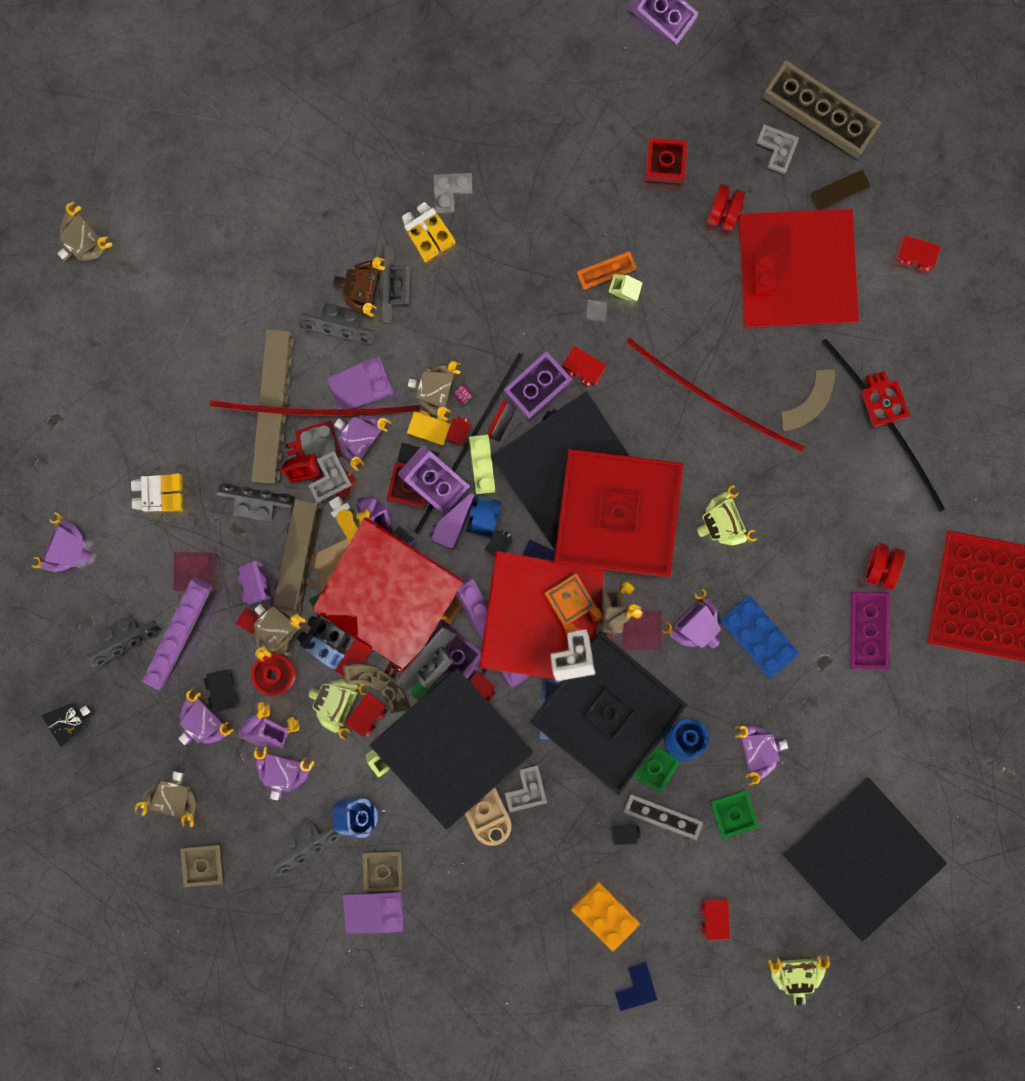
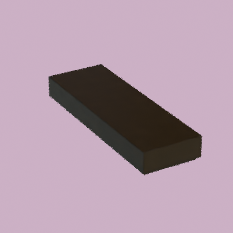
M862 169L820 188L810 195L817 210H822L871 186Z

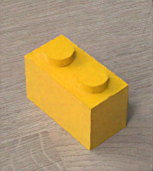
M419 410V413L414 411L407 435L444 447L451 424L448 423V420L445 421L440 417H437V419L430 417V414L426 411Z

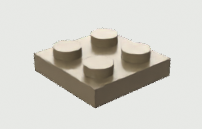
M220 844L180 849L184 888L223 884Z
M401 851L362 853L364 892L403 891Z

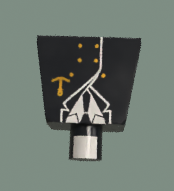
M70 703L41 717L59 746L64 747L88 726L84 718L92 714V711L87 704L77 709L74 703Z

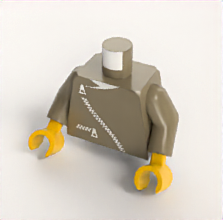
M74 201L68 203L59 239L65 246L57 254L64 261L72 254L79 260L99 258L106 248L112 246V243H105L106 238H108L107 236L99 237L79 214H75L81 210L80 206L74 209Z
M455 361L430 367L422 372L421 380L410 377L408 382V389L418 391L417 399L419 400V405L429 414L440 417L445 421L448 419L444 417V414L446 412L451 413L447 409V404L454 379L453 373L460 374L461 372L455 370L457 365H461V363Z
M627 581L622 582L619 590H602L600 611L603 614V619L600 620L603 634L609 639L614 638L615 633L622 632L624 623L630 620L631 616L637 619L642 616L641 607L636 604H631L627 612L622 594L625 592L630 595L634 591L633 585Z
M263 603L257 606L254 611L260 618L254 623L256 628V657L262 662L264 661V655L270 657L271 654L267 649L276 652L302 627L299 622H305L306 620L300 617L296 610L292 608L273 606L268 610Z
M173 771L170 781L163 779L151 786L141 801L136 804L135 813L137 809L142 808L144 809L142 816H144L148 807V810L181 818L183 827L186 821H190V827H193L196 801L190 786L181 784L184 773Z

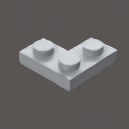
M764 124L756 144L774 150L767 168L785 175L799 138Z
M471 173L434 175L436 213H454V194L472 193Z
M335 451L317 459L325 477L308 485L317 503L352 486Z
M538 765L520 769L523 789L505 793L509 812L547 803Z

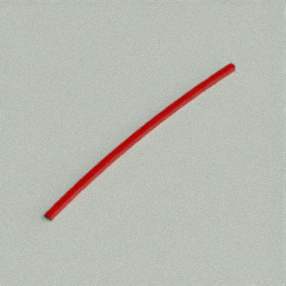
M631 338L626 341L629 346L663 372L709 403L767 436L800 452L804 451L805 446L764 427L704 392L666 366Z
M210 401L211 407L289 415L353 416L407 413L420 410L419 405L370 409H298Z

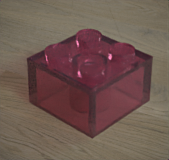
M174 552L173 591L185 592L190 581L198 577L212 584L211 592H215V553Z
M641 611L642 616L637 619L631 616L630 620L624 623L622 650H661V611Z

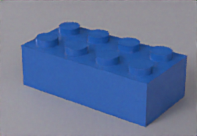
M750 594L720 618L721 624L768 679H771L800 654Z

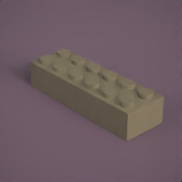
M786 60L762 97L856 159L859 158L882 123Z

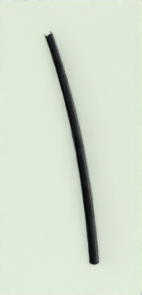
M824 339L821 342L823 346L837 360L861 391L867 389V386L827 339ZM887 423V427L912 463L938 511H944L945 508L912 450L894 423Z
M518 353L470 437L478 434L523 354ZM468 440L451 468L454 473L469 449ZM432 504L428 506L414 530L416 534L420 532L434 508Z

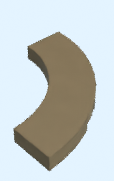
M835 369L815 371V382L809 397L800 406L781 412L783 432L804 426L824 409L833 391Z
M343 664L346 684H364L373 687L385 698L391 713L410 709L402 688L396 686L395 680L386 672L366 664Z

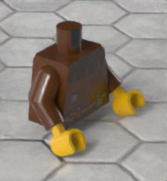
M376 257L373 260L359 263L351 269H347L345 278L340 276L334 277L333 287L343 289L342 296L345 298V303L355 312L364 313L370 317L374 316L370 313V310L377 308L373 305L379 278V271L376 269H385V267L380 266V263L385 261V259Z

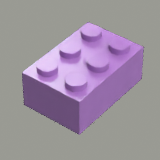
M546 351L504 389V393L530 421L572 382V378Z

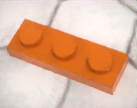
M628 251L579 270L577 275L583 290L612 280L614 274L625 275L637 270L631 252Z

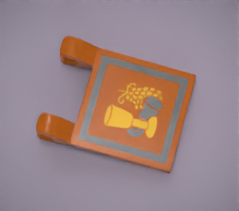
M577 574L572 575L544 593L562 622L566 633L578 631L572 622L588 611L594 622L603 619V614L594 604Z

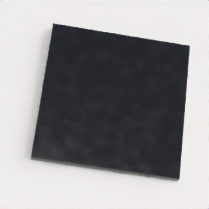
M587 391L491 455L555 551L568 449L630 456Z
M600 631L590 642L595 674L561 680L529 722L619 796L687 707V704Z
M457 667L369 745L446 830L533 754V751Z
M869 777L783 854L861 942L868 938L947 865V862Z

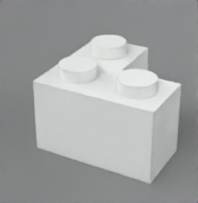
M587 630L567 633L570 651L551 654L552 668L556 681L595 674Z

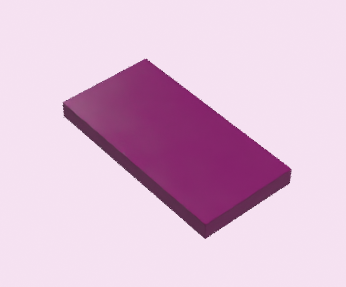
M850 592V669H889V592Z

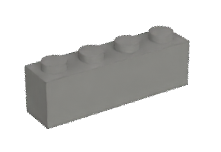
M629 793L623 812L694 840L698 839L704 823L702 820Z

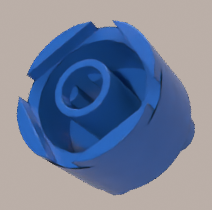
M475 495L466 532L492 538L501 501Z
M686 718L669 729L664 741L668 752L677 761H690L707 749L709 732L702 722Z
M345 798L335 803L332 816L334 831L344 837L364 838L369 836L372 828H375L378 816L375 806H372L369 800L362 798Z

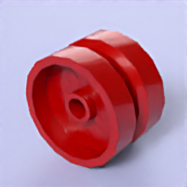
M721 183L707 224L716 227L721 216H723L722 229L732 232L736 221L740 217L746 192L736 189L733 192L732 198L728 199L731 190L730 186Z
M878 542L867 567L865 582L876 585L881 580L883 588L893 590L903 567L905 550L895 547L889 553V546Z
M271 654L268 657L264 655L263 662L258 659L254 663L251 670V680L260 693L268 696L281 695L288 692L294 685L296 669L292 661L286 656ZM272 671H276L278 673L276 675L277 678L271 677Z

